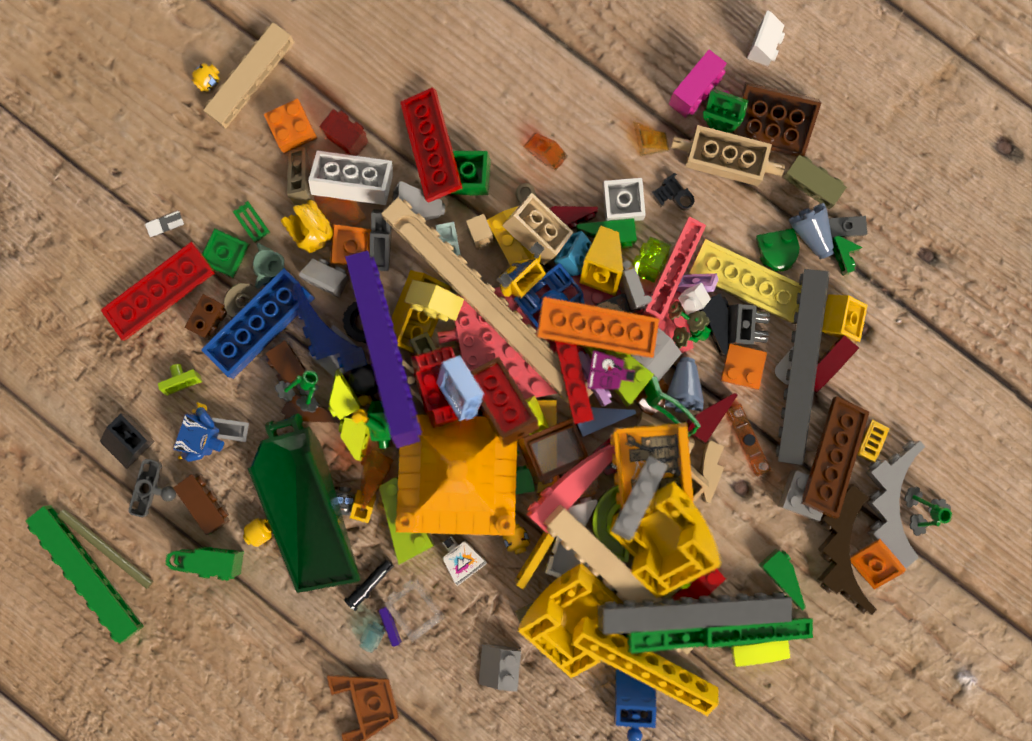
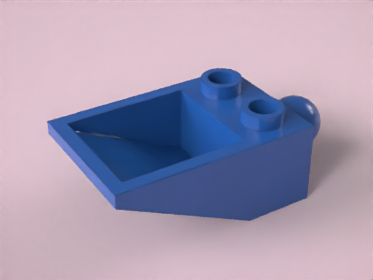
M616 668L614 723L616 726L631 727L627 732L628 741H641L643 735L639 727L656 728V689ZM627 710L628 715L625 717L621 716V711ZM645 710L648 714L643 718L640 713Z

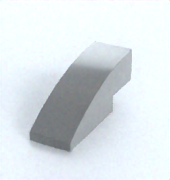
M211 417L215 427L219 429L217 438L246 442L249 423Z

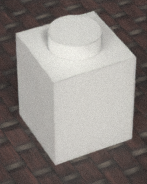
M702 282L685 289L678 297L687 315L704 308L711 300Z

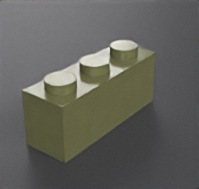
M801 155L795 159L783 176V179L817 202L824 203L829 210L836 204L847 188L843 185L842 180L836 177L833 178L828 174L827 170L815 166L808 157Z

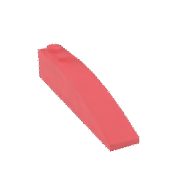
M690 216L688 217L650 294L652 301L645 305L641 313L642 316L658 318L659 324L663 320L706 227L705 224Z
M610 444L598 450L566 472L551 487H547L541 493L542 497L540 500L533 502L529 506V512L526 515L543 531L548 533L546 531L548 526L544 521L559 505L568 510L613 460L612 454H616L615 446Z

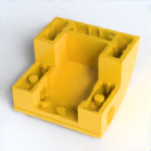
M674 482L654 493L632 539L627 540L611 532L620 512L612 516L610 533L634 556L631 574L656 598L710 572L721 564L716 543L706 521L690 498Z
M580 563L558 577L539 595L522 619L518 632L570 678H573L601 662L600 659L572 645L574 627L584 616L598 623V605H604V602L609 601L616 602V604H624V602Z

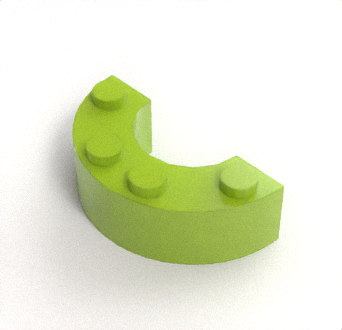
M616 485L607 490L598 499L597 505L592 512V531L594 537L620 561L628 562L629 551L610 533L612 516L621 507V504L617 505L616 493H619V485Z

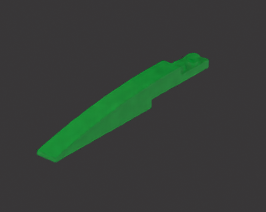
M792 618V622L630 632L628 633V652L639 653L702 646L714 648L813 638V618Z

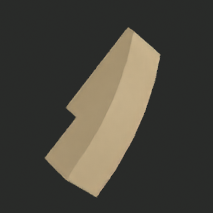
M710 440L705 445L700 467V474L709 481V487L702 493L703 502L706 503L711 502L724 467L717 465L724 446Z

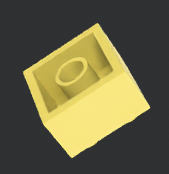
M412 280L404 302L411 304L410 308L413 310L425 312L424 315L428 317L438 318L447 322L448 319L456 321L464 299L437 285Z

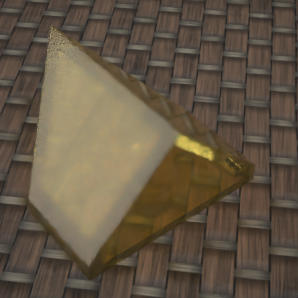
M633 121L640 156L669 151L666 132L656 131Z

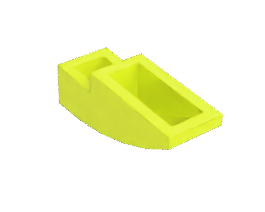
M788 640L731 646L732 661L735 667L763 664L790 658Z

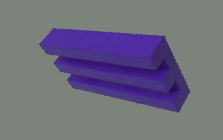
M387 605L382 607L379 613L391 645L395 647L400 645L402 641Z

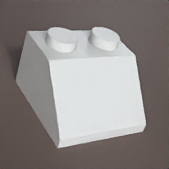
M766 11L747 59L768 66L771 60L775 61L779 50H776L777 44L782 43L785 35L782 32L784 25L770 11Z

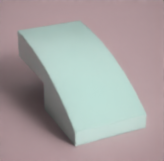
M449 222L435 225L436 231L440 234L439 238L443 242L447 241L454 248L453 252L457 256L461 255L455 223Z

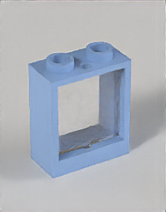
M460 356L442 362L437 385L459 421L473 418L478 412L484 393Z

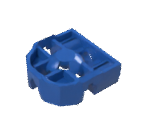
M560 263L546 273L522 298H514V302L526 317L532 321L536 329H538V322L533 315L541 310L543 297L585 305L583 291ZM547 284L551 290L545 292L539 298L536 293ZM572 285L576 288L578 294L569 300L563 291Z

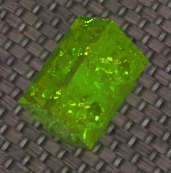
M651 236L647 243L643 242L639 252L641 253L640 256L636 255L633 261V266H635L638 276L655 283L668 258L671 244Z

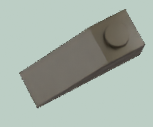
M306 147L288 151L287 195L294 206L306 204L308 200L314 201V195L310 193L308 181L311 169Z

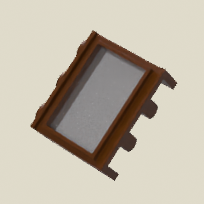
M572 418L517 441L535 484L542 482V485L554 481L552 477L557 475L561 478L566 472L589 457Z

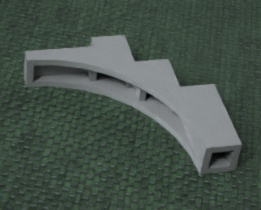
M909 441L902 447L904 450L901 453H895L888 459L889 463L886 460L877 459L876 462H872L868 466L870 469L866 472L880 489V491L876 490L869 496L870 500L866 503L881 519V521L878 520L870 526L871 530L868 534L874 541L881 539L905 568H908L919 557L909 544L904 533L900 518L899 499L901 486L908 468L915 457L925 448L921 441Z

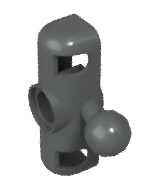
M151 459L142 461L128 509L131 515L146 517L149 514L148 510L152 505L154 495L161 496L164 501L168 502L175 499L176 492L173 487L159 488L157 485L160 477L159 471L162 468L161 462ZM144 464H150L148 472L143 471ZM146 483L150 487L148 493H145L143 490V486ZM134 501L139 502L138 509L132 508Z

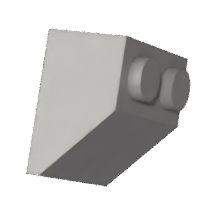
M312 258L300 272L299 276L305 282L340 298L349 280V277L346 275L347 271L337 266L335 269L329 267L330 263L321 258L318 261Z
M658 328L654 358L631 356L654 374L653 377H657L659 382L682 352L673 340Z
M482 644L479 684L497 690L517 692L521 648Z

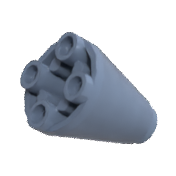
M820 203L814 206L813 210L809 208L798 212L799 215L790 218L789 222L811 251L819 259H824L834 253L832 250L834 247L827 208L824 203Z
M681 358L675 369L667 395L677 400L687 410L702 411L704 399L695 359ZM665 399V406L675 408V412L684 413L675 404Z

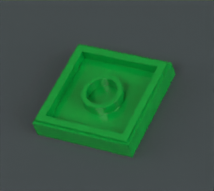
M214 228L202 255L212 269L234 279L250 244Z

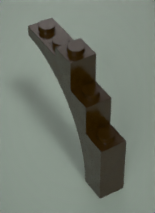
M849 484L839 518L834 519L822 514L821 526L828 532L832 531V533L818 550L822 553L820 556L828 563L832 561V563L817 580L822 583L820 587L828 594L830 592L834 594L840 592V595L846 600H852L856 603L855 608L859 612L873 615L877 609L869 602L860 589L854 576L850 559V538L853 524L868 497L854 484Z

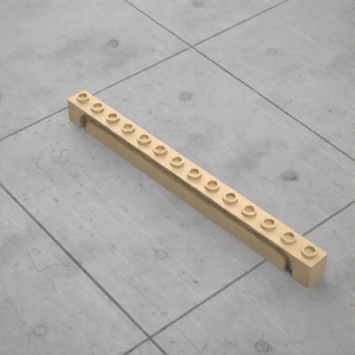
M398 197L381 213L382 218L569 404L557 352L553 353L549 349L550 344L545 339L537 338L535 335L536 330L530 324L526 326L521 321L523 317L516 310L512 312L507 307L509 303L502 296L498 298L493 293L495 289L488 282L484 284L480 280L481 275L475 269L471 270L466 265L467 261L461 255L457 256L453 252L454 248L447 241L443 242L439 238L440 234L433 227L429 228L425 224L426 220L419 213L416 215L411 210L412 206L405 199L402 201ZM587 389L588 397L593 393L590 389Z

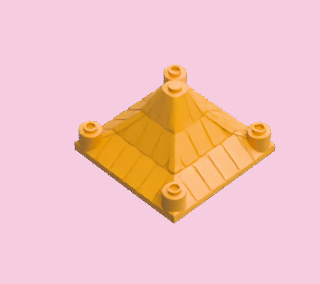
M428 415L414 416L417 417L422 434L419 435L420 442L399 447L396 532L515 536L517 441L503 447L486 417L466 418L432 428Z

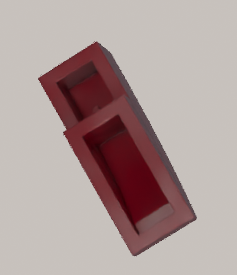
M845 335L841 336L818 361L814 386L816 393L828 383L859 349Z

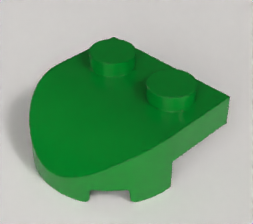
M712 89L707 108L703 111V119L706 120L709 128L731 133L743 122L749 100Z
M793 228L756 236L761 254L760 260L764 266L767 265L777 272L786 271L793 267L800 251V245Z

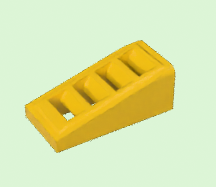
M872 419L862 437L857 455L871 463L876 462L890 428ZM876 427L882 430V433L874 431L873 428ZM873 434L879 437L878 441L870 437V435ZM868 440L876 444L875 447L867 444ZM865 447L872 450V453L865 451Z

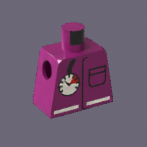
M594 350L587 389H620L622 380L634 381L635 370L624 369V359Z

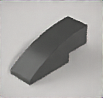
M373 209L371 213L370 257L374 256L379 271H389L392 227L382 218L381 213L384 210Z

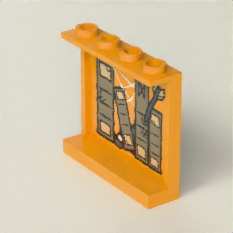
M687 423L615 428L614 434H611V446H615L616 454H612L613 466H617L614 480L615 485H619L616 501L617 505L621 504V510L649 456L668 465L656 491L674 482L694 503Z

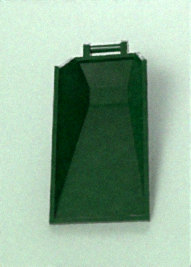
M294 414L291 418L277 422L269 421L265 424L268 438L261 440L251 467L247 468L296 593L350 584L361 580L326 457L318 438L311 428H303V419L300 414ZM293 426L294 431L278 435L277 429Z

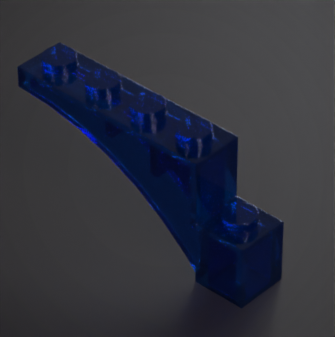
M301 283L292 285L293 289L290 292L293 301L297 300L299 308L296 310L299 319H303L305 327H302L305 338H310L311 345L308 347L311 357L315 356L316 360L339 353L340 357H337L339 367L344 368L345 372L367 365L362 346H356L331 330L312 308Z

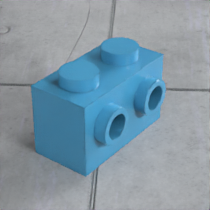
M583 231L572 234L559 251L554 262L556 265L560 263L570 276L582 274L585 257L592 245L591 241Z

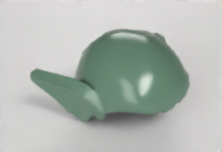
M257 243L259 252L254 256L252 265L253 272L257 276L255 287L260 289L284 269L285 263L284 257L281 254L263 246L261 243Z

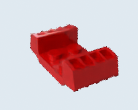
M443 347L411 356L415 380L432 428L458 421V417L437 385L442 362L455 358L452 347Z

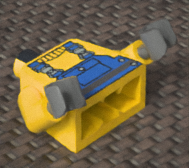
M537 241L529 250L532 252L531 259L514 262L497 278L504 296L514 295L522 298L546 275L540 265L541 253L544 247Z

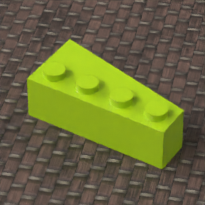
M581 346L585 353L589 355L591 361L593 351L598 350L624 359V369L635 370L633 382L622 380L620 389H613L626 407L634 401L654 376L652 372L630 354Z
M398 477L379 486L398 565L433 547L435 544L429 533L396 532Z

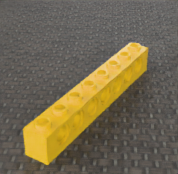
M586 616L574 627L572 645L706 716L719 705L718 687L652 651L628 652L627 638L618 633L603 634L598 630V623Z

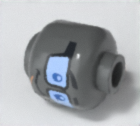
M339 487V490H335L341 513L342 515H350L356 493L351 492V488Z

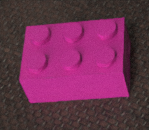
M709 49L673 92L668 105L684 118H687L689 114L693 115L699 108L702 100L705 101L713 87H716L723 79L722 77L726 73L724 68L727 63Z

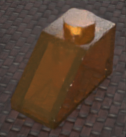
M534 133L523 146L545 166L557 170L568 157L556 141L538 133Z

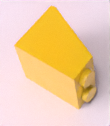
M600 226L585 257L579 283L616 296L623 273L619 232Z

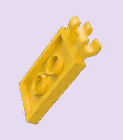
M543 532L514 579L516 585L521 589L525 588L555 539L551 534Z

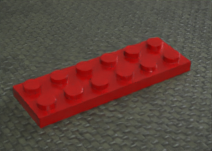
M434 87L401 101L400 104L425 200L429 203L462 189L436 89Z
M190 242L103 307L101 312L120 339L125 341L214 275L215 271L195 243Z

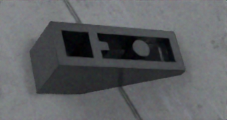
M721 293L711 297L706 306L699 310V312L704 311L709 318V323L706 327L711 329L710 335L720 357L726 355L728 351L729 312L727 308L729 307L728 301L725 297L721 296Z

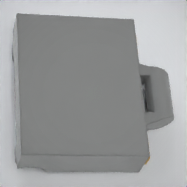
M624 261L619 289L621 294L625 293L629 311L633 313L643 309L646 304L652 301V298L644 296L645 293L636 268L631 267L629 261Z

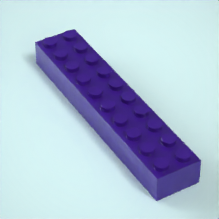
M368 250L345 256L391 438L397 448L420 442L419 435L422 432L417 417H414L417 416L412 401L411 390L408 386L406 371L402 364V356L397 345V337L394 333L392 318L389 314V307L384 295L385 292L374 256L370 257Z

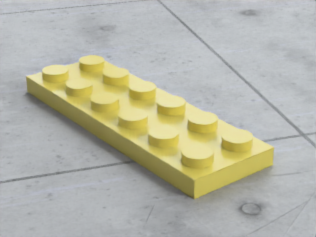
M704 240L689 274L717 273L718 282L716 288L790 323L794 322L795 312H799L800 304H797V295L801 293L802 285L709 240Z

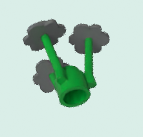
M306 371L303 376H297L296 380L291 384L280 381L275 386L278 397L290 402L292 397L295 396L293 387L296 385V388L300 390V395H302L296 401V404L302 411L315 412L319 406L316 398L313 397L315 391L318 390L316 385L318 376L316 372Z
M917 486L915 488L910 487L904 497L906 506L910 508L913 505H918L920 502L929 507L928 512L933 521L928 522L926 519H923L922 514L910 517V529L913 530L915 536H920L926 533L928 526L939 527L941 523L947 524L952 518V512L950 511L951 506L946 504L945 499H933L931 502L922 499L923 493Z

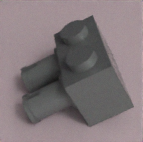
M729 305L728 344L752 345L754 342L767 343L768 338L761 336H769L768 331L755 330V323L768 324L770 319L762 317H770V313L756 311V306Z

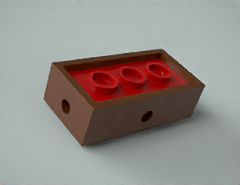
M499 357L470 371L484 393L479 407L503 447L539 429L537 417Z

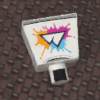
M451 536L443 542V545L449 552L443 557V560L457 586L487 564L486 559L467 541H463L458 545Z

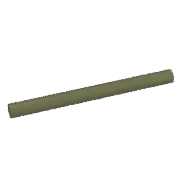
M64 509L59 513L58 517L143 587L148 589L153 584L149 577Z

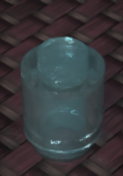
M374 621L372 624L368 623L359 640L361 642L359 647L373 653L378 648L385 634L383 626Z

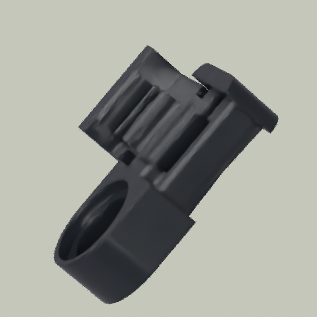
M673 173L662 182L661 187L652 191L651 195L660 207L665 205V201L668 199L671 201L672 197H674L673 201L679 209L683 211L689 210L694 204V196L688 188L685 190L675 178L677 174ZM686 196L690 199L691 203L689 206H683L680 203V199Z

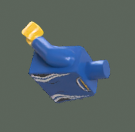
M196 402L197 409L192 410V413L195 414H185L173 448L176 451H181L178 459H184L188 462L200 460L205 455H211L213 450L220 452L224 447V441L217 439L219 429L215 427L213 420L206 412L207 406Z

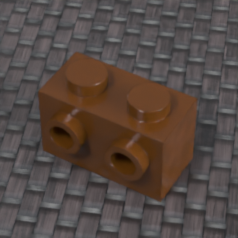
M202 294L184 328L210 340L211 337L213 338L218 331L217 326L220 321L224 320L227 311L222 303Z

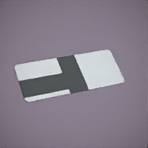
M177 211L148 222L145 225L149 236L153 237L182 226L184 223L180 212Z

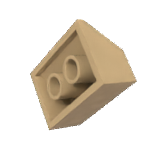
M533 193L521 203L502 225L528 251L536 241L544 247L540 260L543 265L547 264L559 253L574 233Z

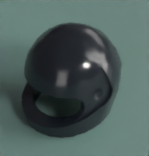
M372 363L354 368L349 375L350 387L359 395L369 396L380 392L378 383L375 386V372Z

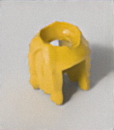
M308 200L306 204L294 206L295 216L290 215L288 218L283 217L281 219L282 225L286 227V231L289 232L293 241L296 242L297 247L306 250L309 254L325 247L326 242L331 240L333 236V230L328 219H326L313 200Z

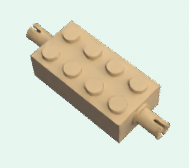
M697 125L691 140L674 136L671 148L687 152L686 168L759 186L763 181L765 172L781 177L785 168L784 164L769 161L768 157L772 144Z

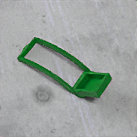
M652 377L644 387L647 404L665 414L675 424H679L680 422L671 413L657 405L663 398L675 404L695 425L688 433V437L695 434L700 427L695 417L677 400L662 393L657 377Z

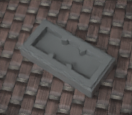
M866 216L829 218L832 238L836 236L855 237L868 235Z

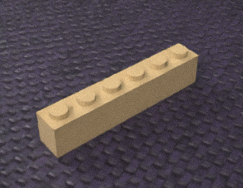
M274 22L267 26L259 41L257 40L253 43L251 51L242 57L239 66L230 72L228 80L220 85L216 95L207 101L203 111L226 129L294 44L291 35Z

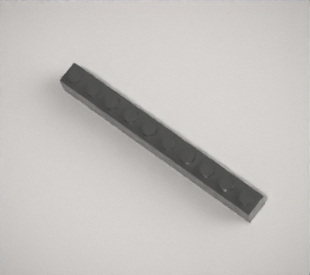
M804 269V274H800L799 285H802V290L797 295V304L800 305L799 312H795L794 323H797L796 331L792 332L791 342L794 343V349L790 350L789 361L792 364L791 369H788L786 374L789 386L784 390L786 408L782 407L781 419H784L783 427L780 426L778 438H781L780 446L777 445L776 457H779V462L804 465L830 276L828 271Z
M778 591L772 592V595L754 593V596L736 594V597L718 595V598H711L710 596H700L699 599L681 597L680 600L676 601L672 598H663L659 602H655L652 599H644L643 603L626 600L624 604H616V602L609 601L604 602V605H598V630L603 634L792 622V598L784 595V592Z

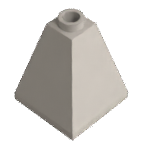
M399 181L393 190V202L398 197L402 201L405 199L412 206L411 210L416 215L419 213L426 221L439 218L445 213V204L442 203L441 199L428 203L422 190L405 182Z

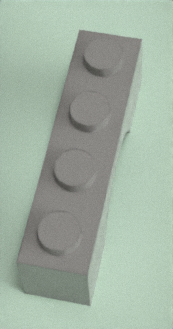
M650 456L647 458L611 532L627 540L633 538L668 465Z

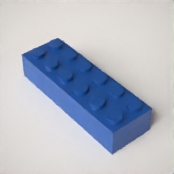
M284 268L201 351L227 377L234 379L315 298Z

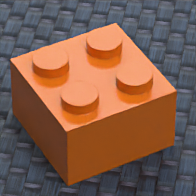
M298 98L264 114L283 154L317 139L316 133Z

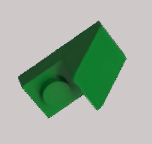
M840 236L834 237L832 239L833 251L842 276L855 271V261L849 254L862 249V247Z

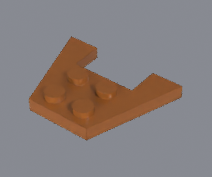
M327 675L331 695L351 690L360 728L343 732V741H366L399 718L389 678Z

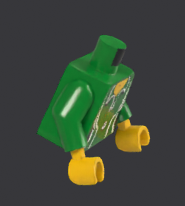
M361 395L358 401L362 406L369 403L370 407L367 414L363 409L353 412V421L359 423L363 420L365 422L364 425L370 430L371 441H377L378 448H388L391 435L382 400L373 401L370 395Z

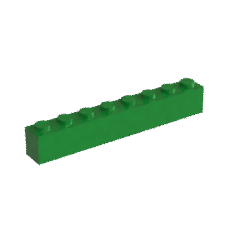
M52 505L43 506L25 520L28 524V530L38 537L41 547L48 550L51 554V560L63 570L64 577L69 581L71 580L77 594L83 596L87 601V607L97 614L99 623L109 630L112 640L121 644L144 627L65 522L58 517V513Z

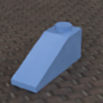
M591 408L594 420L578 423L577 427L581 436L584 437L636 414V411Z

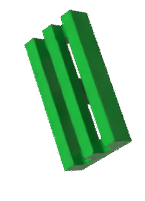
M249 201L245 202V205H241L239 209L232 211L254 243L270 233ZM247 208H249V210L257 219L261 227L264 229L263 233H261L259 228L256 226L254 221L247 213ZM240 213H243L244 216L247 218L251 226L258 234L257 237H255L250 228L247 226L243 218L240 216Z

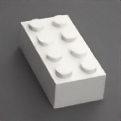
M317 151L308 180L310 193L317 196L386 205L393 178L392 161Z

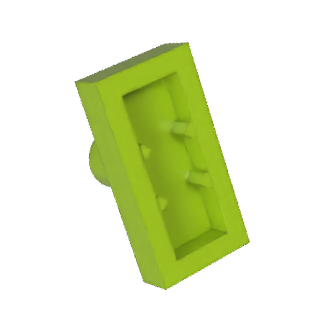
M174 364L170 366L172 378L157 384L159 390L168 396L201 383L202 379L201 375L194 369L183 373L181 364Z

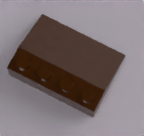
M745 82L741 98L749 101L743 122L732 134L772 144L771 151L796 157L799 155L805 156L821 107V101L817 98Z

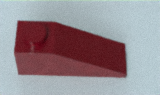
M733 393L695 414L694 417L700 424V427L692 436L703 444L707 443L738 394ZM690 418L685 422L687 423L688 433L695 427Z

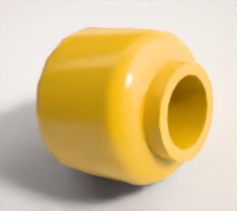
M256 518L244 526L243 539L248 545L251 544L258 547L272 537V529L267 519Z

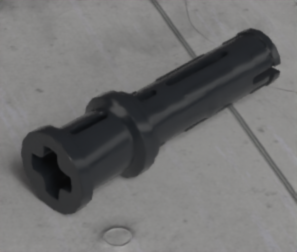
M385 558L361 585L355 586V590L348 598L345 597L343 599L351 609L357 611L362 601L370 597L372 589L394 568L393 563Z

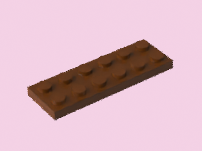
M838 396L832 398L801 504L831 518H839L869 411Z

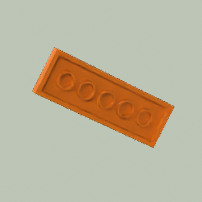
M543 297L536 337L654 358L659 319Z

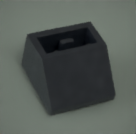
M121 413L106 427L100 439V443L126 469L155 442L128 414Z

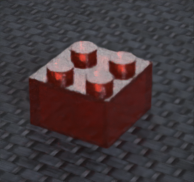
M332 109L319 126L328 140L348 155L358 156L369 142L366 137L367 133L363 131L364 127L356 121L352 123L348 120L349 116L343 111L337 112L335 109Z

